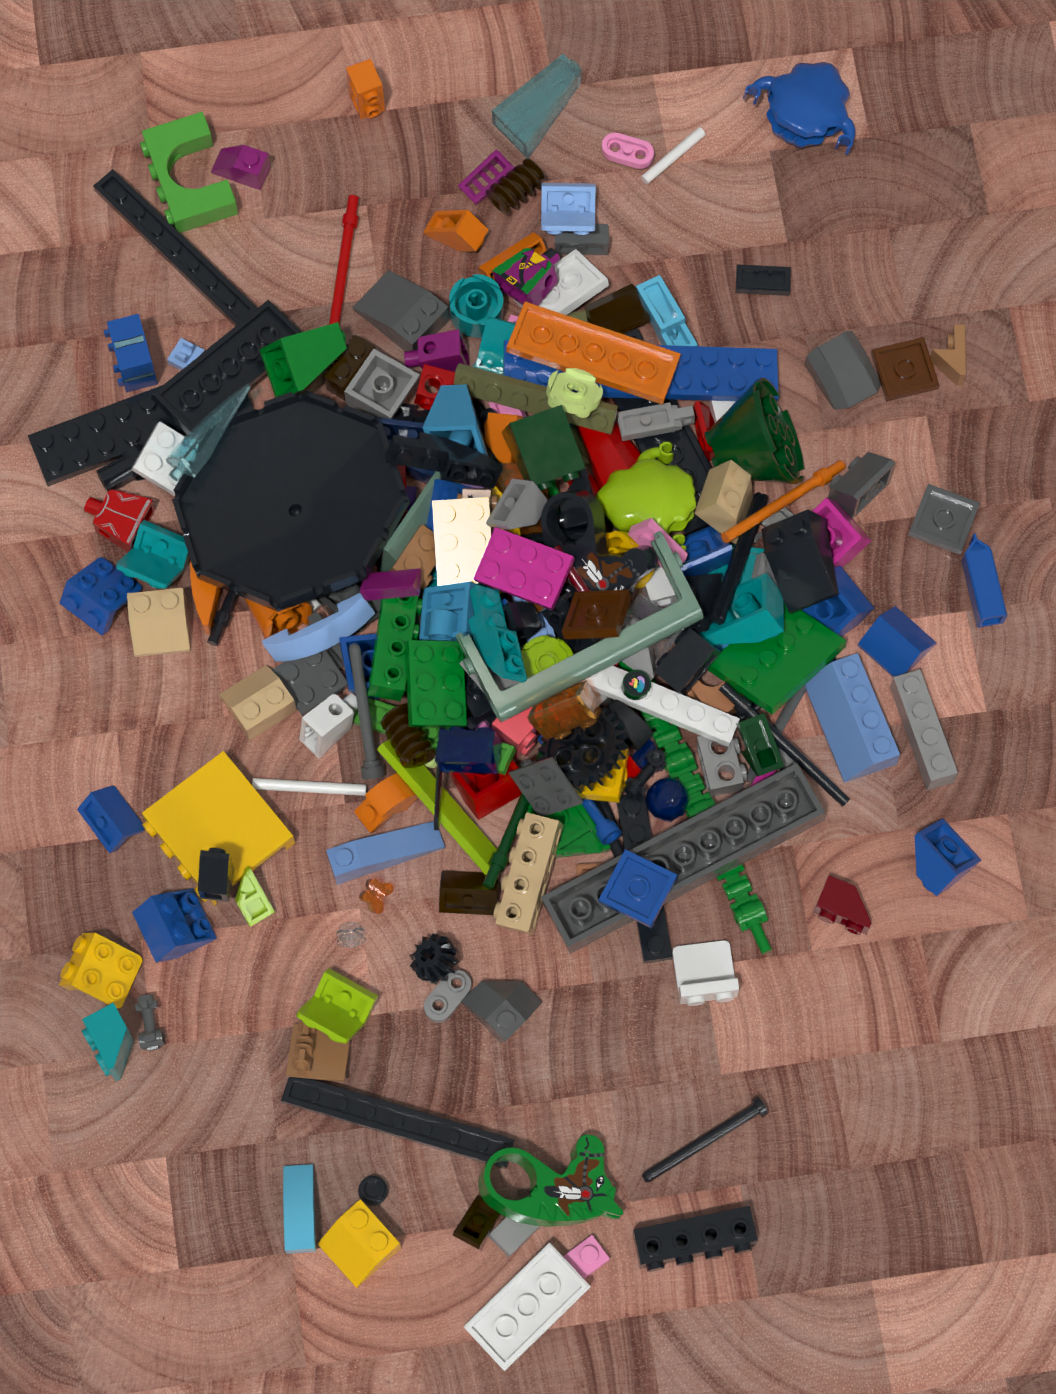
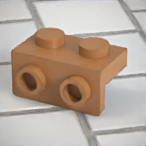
M421 524L390 569V571L420 568V588L422 590L431 581L433 576L430 575V572L434 566L436 567L434 532Z

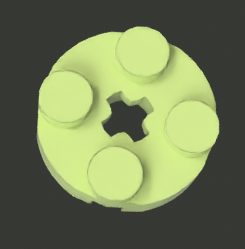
M566 368L564 373L558 374V371H555L549 377L546 387L547 403L551 408L562 405L564 412L575 414L580 418H586L590 415V412L599 406L603 389L601 385L598 387L595 383L596 378L592 374L577 368Z

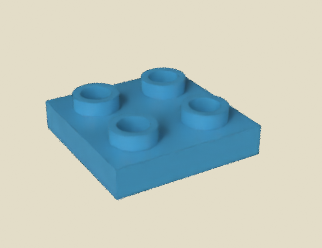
M469 581L424 588L419 640L457 641L455 635L460 632L463 636L469 634L472 639L468 620L474 615V609L469 590L476 584Z

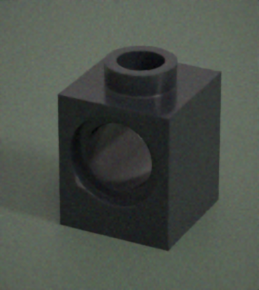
M507 602L503 606L507 629L516 631L518 642H526L542 628L533 603Z

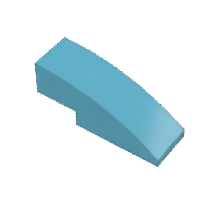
M660 275L636 286L642 305L650 315V322L662 345L698 346L685 324L683 313Z
M313 1164L283 1166L286 1254L316 1252Z

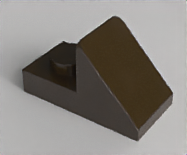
M477 1195L454 1230L453 1236L482 1251L488 1235L501 1214L489 1207L483 1198Z

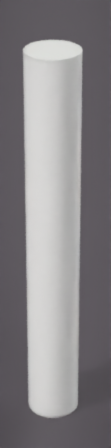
M698 127L641 176L642 181L648 185L706 135L704 130Z

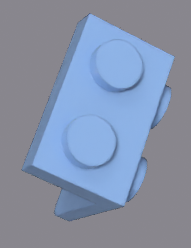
M542 183L541 230L549 234L573 231V233L578 235H586L590 231H595L596 184Z

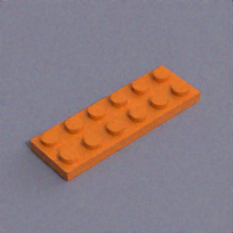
M528 302L523 304L506 348L507 353L564 372L566 368L584 370L596 378V383L662 405L681 356L680 353Z

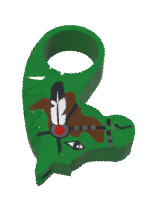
M583 1135L573 1145L570 1151L571 1163L564 1169L561 1175L530 1153L519 1148L499 1150L490 1157L479 1174L478 1188L485 1203L502 1216L519 1223L544 1227L569 1226L592 1221L600 1216L619 1219L624 1214L623 1210L614 1202L616 1187L611 1185L604 1172L603 1143L598 1137L593 1135ZM502 1161H510L520 1165L528 1174L531 1196L521 1200H508L500 1196L494 1190L490 1181L491 1167Z

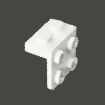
M723 940L677 946L673 949L672 954L680 1004L697 1006L704 1004V1001L711 1000L728 1002L738 996L739 984L738 978L734 976L729 942Z

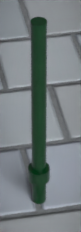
M538 752L535 759L536 762H538V758L543 756L540 752ZM522 792L498 849L492 853L488 862L490 867L482 884L488 889H493L500 871L506 867L508 862L507 854L516 836L519 821L523 819L529 805Z

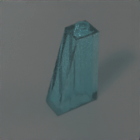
M562 54L492 110V124L526 158L533 154L580 86V66L573 59L569 60Z

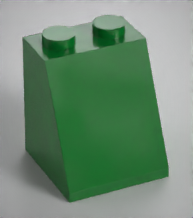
M338 322L280 338L260 349L275 397L289 392L294 394L304 390L347 349L345 344L346 337L343 330L340 329Z

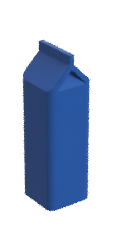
M973 534L969 542V548L966 550L961 562L977 628L1002 624L1007 618V612L992 550L988 545L978 540L976 534Z

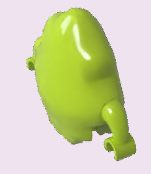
M663 442L659 447L650 448L642 452L637 462L630 469L615 470L608 477L607 483L596 494V498L602 506L604 516L619 531L629 532L631 526L652 518L669 534L670 532H681L687 523L693 520L696 499L692 476L685 473L677 465H664L671 463L674 454L669 453L673 447L670 442ZM677 534L672 538L678 545H682L685 542V537L682 534ZM680 546L686 552V546Z

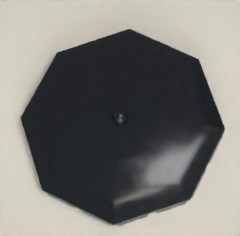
M307 390L306 394H293L289 392L264 401L265 406L259 410L250 406L220 417L222 422L216 427L213 424L211 425L198 447L196 462H189L173 489L175 497L172 501L180 527L185 536V544L197 578L277 612L367 580L410 504L398 466L386 463L385 454L390 443L383 424L378 422L375 416L346 405L342 409L337 405L336 401Z

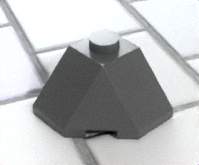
M481 981L460 1001L500 1043L505 1042L542 1003L522 981Z

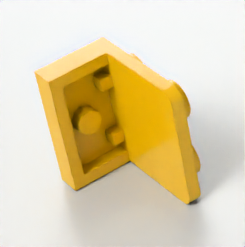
M82 933L73 944L72 951L74 953L70 962H67L62 968L60 974L62 979L59 986L67 990H79L107 1005L114 1002L116 1008H121L142 964V957L97 933Z

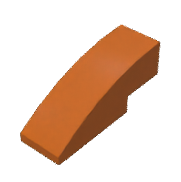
M190 560L191 588L196 610L205 634H210L221 588L198 579Z

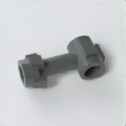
M154 995L137 997V1004H135L136 1012H142L145 1032L138 1034L139 1044L142 1050L147 1049V1051L159 1050L160 1046L166 1045L163 1029H156L153 1010L158 1008V1001L154 1000Z

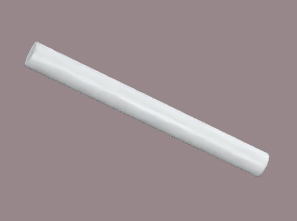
M253 778L252 786L255 790L365 796L367 785L262 778Z

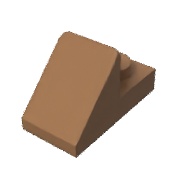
M954 324L952 333L947 334L946 349H933L930 356L932 363L957 386L963 385L966 376L965 325Z

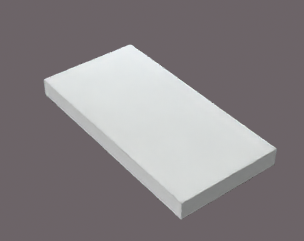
M548 1243L464 1328L494 1361L506 1371L592 1286L551 1243Z

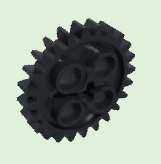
M584 704L582 711L573 706L571 715L563 711V719L561 721L554 718L553 721L556 726L554 728L546 727L550 734L549 737H541L540 739L546 746L538 748V751L543 755L538 758V761L553 757L573 788L579 793L583 792L584 786L593 791L595 782L603 786V777L605 776L612 779L613 775L610 771L612 769L620 770L621 767L617 764V761L626 759L621 751L628 749V745L624 742L628 735L623 731L625 726L620 722V719L606 707L601 710L597 704H594L592 709H590L587 704Z

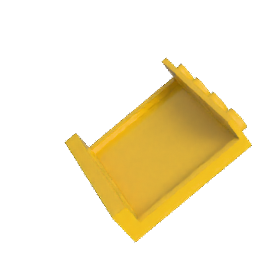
M224 751L142 812L145 820L142 826L152 838L157 835L162 842L159 847L169 859L174 857L180 864L177 866L178 871L186 881L190 878L197 885L194 890L198 896L201 850L208 851L209 848H220L230 854L235 868L232 886H234L242 879L246 867L249 866L253 871L283 847L288 850L295 844L294 836ZM209 900L213 906L217 904L216 900Z

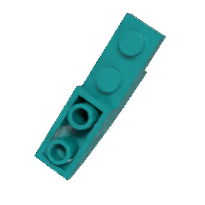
M475 585L469 590L474 615L468 620L475 644L486 664L499 677L524 683L527 681L517 633L507 629L499 590Z

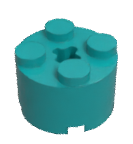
M475 274L472 275L473 277L462 278L453 285L449 295L450 318L452 325L457 330L459 329L462 334L482 339L488 318L493 317L503 320L504 299L500 287L495 280L486 275Z

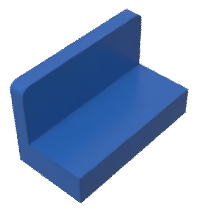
M113 785L91 792L77 809L109 853L117 851L128 837L142 833L145 830L140 819Z

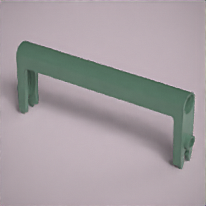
M661 531L653 534L655 539L650 541L677 600L670 603L668 607L621 630L619 637L605 638L527 678V681L524 683L519 682L512 687L499 690L470 635L463 636L461 632L455 635L466 657L462 661L469 675H475L493 712L501 723L704 618L702 610L681 570V567H683L681 558L676 551L672 553Z

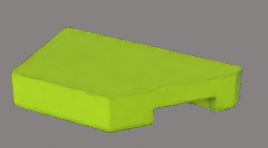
M249 866L246 867L235 902L251 927L275 913L251 868Z

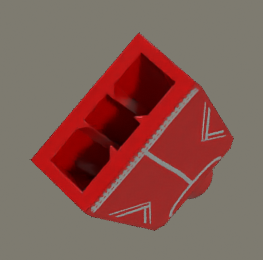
M109 490L103 501L89 497L84 506V512L95 516L93 526L98 534L126 552H129L134 547L140 523L143 520L150 522L155 512V507L152 499Z

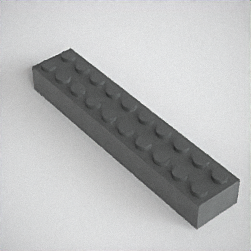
M798 763L629 851L677 874L678 878L663 904L665 905L825 820V811ZM622 855L541 896L543 905L569 954L634 921L598 901Z

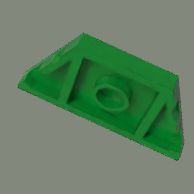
M529 803L526 812L537 815ZM582 804L544 816L558 820L564 825L555 858L611 851L610 845H603L596 836V825Z

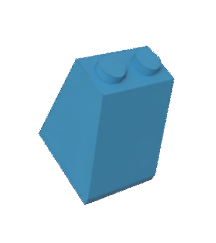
M467 384L441 385L423 425L424 433L450 439L488 456L482 430Z

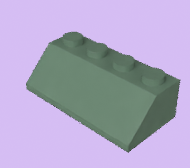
M436 471L387 542L382 552L380 572L390 571L417 528L421 524L427 526L434 480L441 479L440 472Z

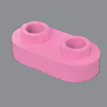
M610 133L602 141V154L609 161L636 169L647 168L653 162L654 149L647 141L620 133ZM616 147L619 151L613 152L610 149ZM643 155L645 158L637 159L636 156Z

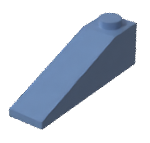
M433 821L354 840L326 850L336 884L339 885L444 849L445 845L440 831L434 830Z

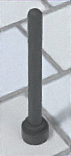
M353 643L349 647L365 755L363 766H361L362 779H377L385 776L383 763H380V759L376 758L361 650L358 644Z

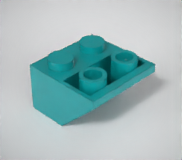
M113 1002L83 1018L82 1020L86 1028L81 1031L92 1051L98 1049L99 1053L94 1056L106 1077L112 1075L114 1080L118 1081L122 1078L134 1039Z

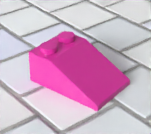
M826 497L812 511L826 519L834 568L846 565L872 541L837 501Z

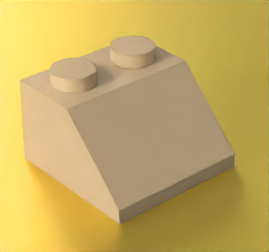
M732 460L710 469L695 514L721 534L743 521L753 499L751 475ZM738 537L733 539L731 542L736 544Z
M183 588L127 593L129 624L135 657L191 651L187 601Z
M267 665L219 694V697L249 741L297 711L295 700L280 678Z

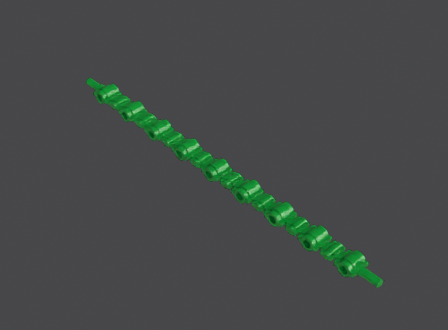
M553 482L554 487L546 490L550 498L560 493L555 482ZM622 661L619 662V669L627 672L633 671L632 668ZM653 678L651 682L657 684L655 679ZM639 710L641 718L651 730L656 729L652 737L658 749H665L663 752L665 753V770L671 781L679 779V782L675 783L681 799L688 798V801L683 803L687 818L690 819L715 806L716 804L709 792L701 794V791L705 790V786L699 774H692L698 768L686 742L678 744L682 737L677 726L674 724L669 725V722ZM741 864L716 878L718 882L726 880V883L722 884L724 893L728 901L735 900V903L731 904L730 908L737 926L741 932L751 930L761 954L764 955L772 951L761 926L763 923L768 922V918L757 895H748L753 889L746 874L741 877L739 873L745 871Z

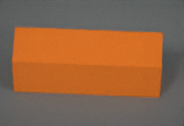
M533 232L479 266L478 273L495 280L494 275L492 277L490 275L492 270L524 248L535 246L536 249L533 251L539 255H542L547 249L542 238Z

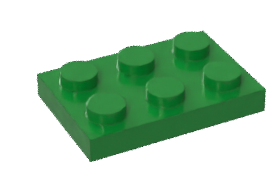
M406 641L409 727L463 728L467 726L464 669L459 664L464 657L458 641Z

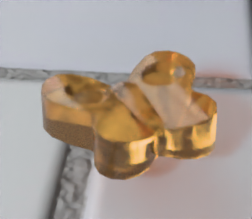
M369 878L366 881V890L359 894V899L367 903L371 913L380 914L384 909L383 897L390 895L394 888L390 883H379L378 880Z

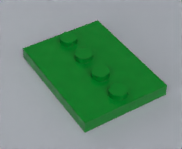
M784 600V632L761 642L729 644L708 668L709 672L722 681L727 682L732 688L772 715L846 647V640L802 610L793 614L789 613Z

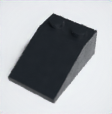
M805 510L761 529L765 555L789 613L793 614L839 595L825 518L810 510Z

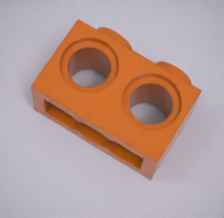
M371 58L346 67L349 96L360 120L367 117H376L385 111L383 84Z

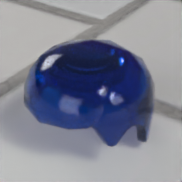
M670 777L654 782L648 789L645 798L647 809L655 818L665 822H673L676 818L683 816L689 802L687 789L680 781Z

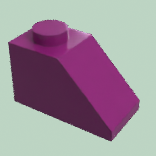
M246 145L221 148L211 173L261 191L271 169L269 154Z

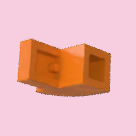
M396 773L369 790L365 794L366 799L354 810V813L370 833H374L393 814L406 811L418 797L399 774Z

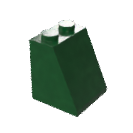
M562 405L511 422L502 431V435L523 479L533 481L540 491L554 487L553 482L563 479L564 483L580 477L579 473L585 469Z

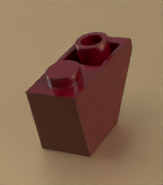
M829 875L813 913L817 914L818 918L826 923L834 924L836 922L844 925L845 930L852 934L861 935L863 933L867 935L872 922L856 886Z

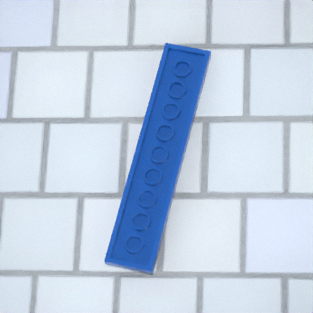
M504 340L503 375L547 387L552 373L558 371V374L564 373V371L507 353L506 348L509 340ZM657 345L681 354L665 399L737 401L760 378L768 379L778 392L777 349ZM596 383L598 387L602 386V397L641 398ZM773 396L775 400L778 401L779 397Z

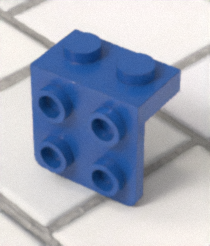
M99 557L67 580L59 604L100 635H104L110 629L115 612L128 603L127 593L141 592L142 587L131 577L116 569V566L108 560Z

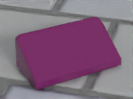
M421 569L370 573L367 580L362 582L360 594L366 601L420 596Z

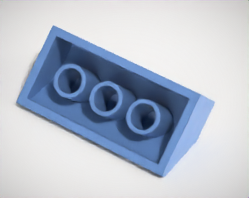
M858 653L829 663L804 685L807 688V695L844 783L897 765L900 753Z

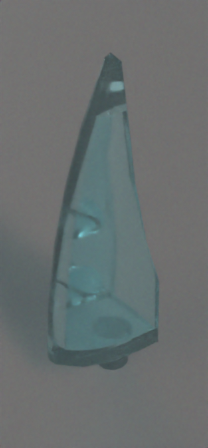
M249 384L240 388L212 410L168 455L166 462L173 467L169 473L172 479L178 481L183 474L195 477L210 459L225 429L250 390Z

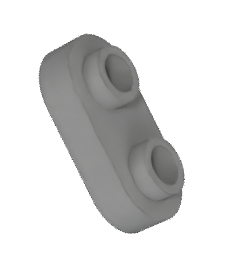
M454 970L456 974H447V982L440 981L424 1002L425 1015L429 1020L435 1023L445 1022L462 1004L460 1001L471 992V979L467 973L461 970ZM454 980H460L462 986L460 988H453L451 983ZM436 1002H441L444 1004L442 1010L437 1011L433 1008V1005Z

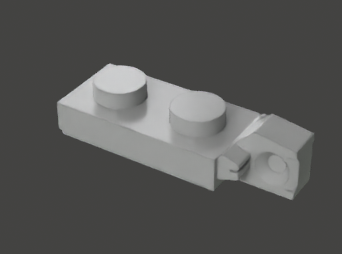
M670 402L663 405L659 404L621 411L616 415L622 441L675 432L682 429V426L695 423L692 406L678 408L677 405H671Z

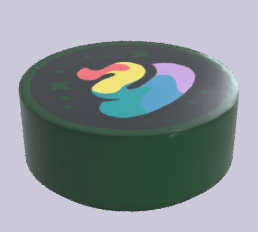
M639 670L628 672L621 683L623 694L631 700L645 698L651 688L650 678L646 673Z

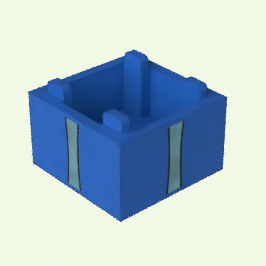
M139 314L108 321V329L104 330L105 338L111 337L112 343L108 344L110 352L115 351L118 364L113 366L114 372H120L122 378L117 379L119 387L124 386L127 393L157 385L158 382Z

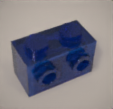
M450 727L449 730L440 729L435 762L442 772L497 774L502 742L497 733L489 728L481 727L477 730H465L461 727Z

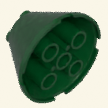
M760 378L756 380L719 418L710 430L705 431V439L707 444L712 447L715 455L712 457L714 467L732 460L751 475V481L797 484L804 480V476H800V471L805 469L801 446L788 410H781L778 402L773 397L778 396L780 398V395L768 379Z

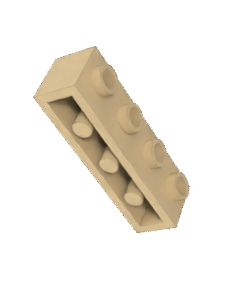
M527 812L525 818L520 819L517 827V835L519 836L517 847H512L509 856V863H512L510 872L505 874L501 885V890L504 891L502 901L497 902L494 909L493 917L496 919L495 924L498 926L534 935L542 906L541 896L545 895L564 826L560 821Z

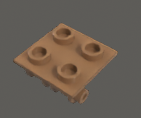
M299 1021L298 1024H293L286 1076L344 1082L350 1041L346 1044L335 1042L327 1034L316 1028L306 1026L302 1021Z

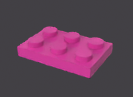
M495 527L473 579L475 582L553 611L575 558L567 553Z

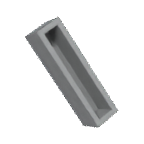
M921 670L893 677L890 690L926 790L954 783L958 772Z

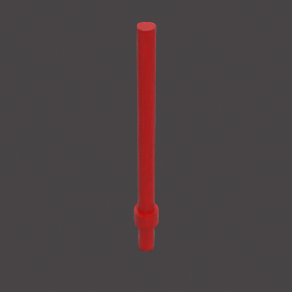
M356 195L348 196L346 213L342 217L341 226L343 227L329 324L338 322L340 325L354 229H357L359 219L356 215L359 197Z

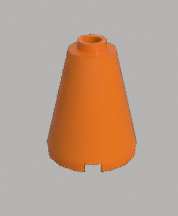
M244 598L265 639L286 628L290 634L297 632L302 623L308 624L307 617L312 614V607L307 601L277 612Z

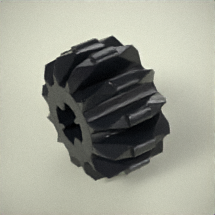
M433 933L430 938L422 936V943L420 945L414 944L416 952L409 955L411 960H413L410 967L422 981L430 982L431 984H437L439 980L447 982V974H456L453 966L460 963L456 957L459 951L452 943V940L446 936Z

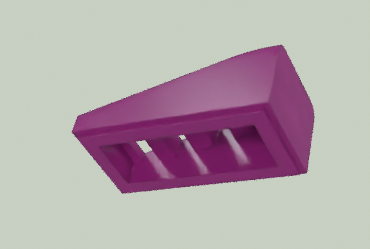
M496 149L458 187L477 205L487 197L486 189L490 190L492 184H498V180L501 177H506V173L510 170L514 171V167ZM497 163L504 169L500 173L494 167ZM488 170L496 176L493 180L486 174ZM479 177H482L488 183L485 188L477 180ZM472 183L480 190L477 195L469 187Z

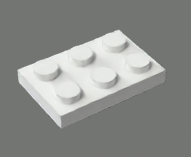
M575 249L554 265L558 278L557 284L538 306L567 315L608 287V279ZM514 300L521 308L523 307L522 304Z
M158 422L131 470L175 496L173 489L189 462H196V451L199 445L162 422Z

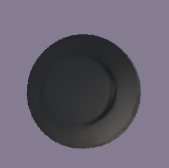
M378 1176L364 1178L358 1187L360 1199L369 1206L381 1204L388 1194L387 1184Z

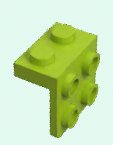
M328 968L324 972L314 996L298 1010L296 1016L306 1026L320 1030L335 1042L346 1044L366 1024L379 996Z

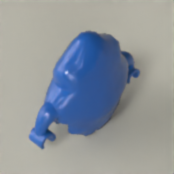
M827 62L813 64L798 63L788 74L776 77L764 76L746 87L743 99L749 94L755 96L753 105L757 104L761 90L768 91L767 97L770 109L767 111L766 116L772 126L773 134L793 144L795 147L804 148L806 146L819 145L824 140V137L832 136L842 131L844 135L838 137L835 149L843 144L847 147L845 155L850 153L855 138V125L848 117L845 107L850 93L848 87L842 81L838 69L833 64Z

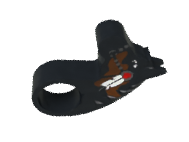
M580 489L569 490L552 496L544 505L541 513V526L545 545L550 548L560 545L564 553L575 558L573 566L590 591L629 589L632 597L637 582L656 567L657 555L653 548L648 545L638 546L627 552L614 554L608 552L604 512L600 502L591 493ZM566 498L578 501L584 507L588 516L587 530L584 536L576 542L562 532L557 520L559 506Z

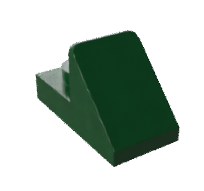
M765 713L736 723L745 750L741 751L757 777L785 767Z

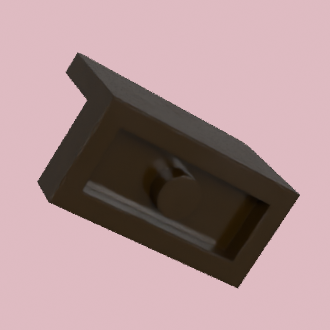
M633 284L584 306L589 323L621 334L651 320L650 315L641 306L637 288Z
M442 871L439 889V913L494 915V909L497 904L499 876L493 889H488L482 885L486 877L483 872Z

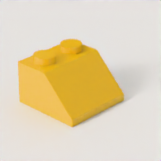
M361 1199L347 1210L317 1243L356 1288L362 1285L401 1249L398 1240Z

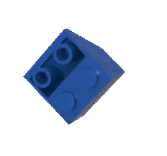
M193 888L152 895L132 912L156 963L177 959L217 939Z

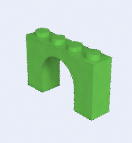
M203 111L142 131L144 141L139 143L144 158L150 157L152 164L148 165L152 180L158 179L160 186L156 187L159 200L161 203L166 202L168 207L167 210H164L168 223L175 226L179 233L238 215L236 201L228 179L202 188L188 189L179 186L170 177L172 167L180 158L213 147L211 133Z

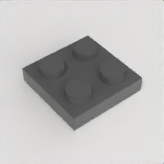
M928 484L908 536L960 555L980 503Z
M326 650L305 658L284 661L272 670L295 700V705L302 716H305L332 694L338 695L348 688L347 680Z

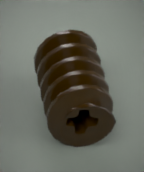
M526 158L522 164L515 166L514 171L510 170L506 173V177H501L498 180V184L494 183L490 186V190L486 189V194L492 204L507 216L510 214L508 205L516 209L518 208L516 199L524 203L526 201L524 193L531 197L534 195L532 186L538 190L542 189L540 180L545 179L544 174L534 161Z
M408 703L400 704L384 715L381 720V726L386 731V736L390 739L391 746L395 749V753L400 758V763L403 767L417 768L427 764L434 758L435 750L430 749L431 743L429 740H425V731H420L422 727H409Z

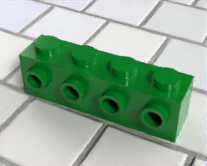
M418 596L381 599L367 696L401 701L404 692H407L405 642L417 640L419 624H414L415 615L420 616L423 599L418 598Z

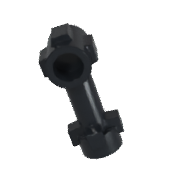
M661 750L649 751L645 756L646 765L636 778L629 777L626 780V786L623 790L633 799L643 796L647 790L644 785L652 774L659 771L662 772L666 767L665 753Z

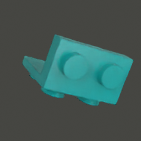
M493 317L487 319L478 357L473 367L503 375L504 340L510 339L516 323Z
M143 520L139 525L134 547L117 562L116 569L122 571L128 577L138 578L147 582L151 587L166 589L187 568L190 557L184 537Z

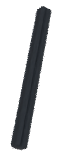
M760 492L754 494L746 518L767 505L768 496L766 494H761ZM760 523L738 537L709 619L712 623L721 625L725 621Z

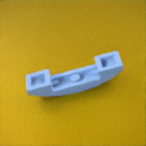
M358 593L338 603L339 612L293 634H290L286 628L262 640V644L275 661H291L305 658L338 644L340 637H348L356 632L375 614V611L369 601H366Z

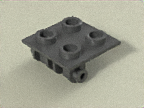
M553 757L538 762L527 758L521 762V768L509 772V775L539 816L544 817L583 803Z

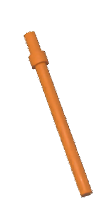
M838 460L827 468L822 467L815 471L810 479L721 534L722 540L725 543H729L818 486L823 487L831 482L833 476L845 469L844 462Z

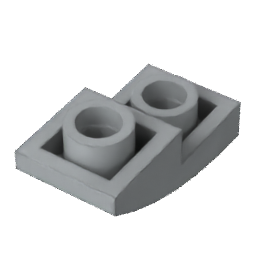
M506 1217L488 1237L510 1257L541 1226L519 1223Z

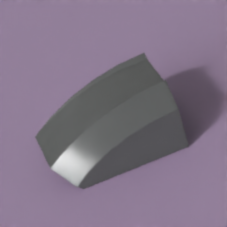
M853 331L843 332L841 335L816 347L806 356L804 366L833 409L850 408L878 392L881 385L879 378Z

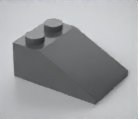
M389 270L353 306V310L404 351L418 350L417 340L419 337L438 333L449 321V307L428 290Z

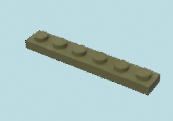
M460 363L456 368L453 385L467 384L471 397L534 414L551 409L547 403L546 386ZM600 401L597 409L590 412V415L586 418H580L575 414L567 412L565 414L568 422L571 424L612 434L618 406Z

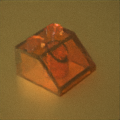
M585 680L533 706L527 718L530 724L546 740L552 737L558 740L571 733L570 730L580 726L581 729L595 724L597 722L596 719L600 715L601 708L588 681Z

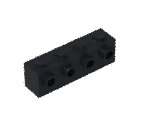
M750 1206L633 1229L632 1233L639 1268H647V1272L662 1270L665 1268L664 1264L676 1262L677 1266L691 1264L694 1262L693 1258L705 1256L706 1260L723 1257L722 1252L734 1250L735 1254L752 1251L751 1246H755L758 1242Z

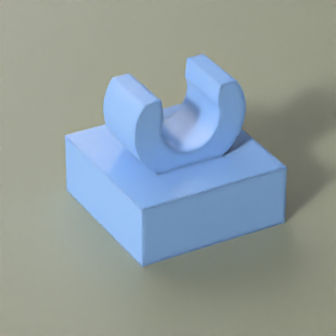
M180 338L168 357L167 362L169 365L182 370L205 350Z

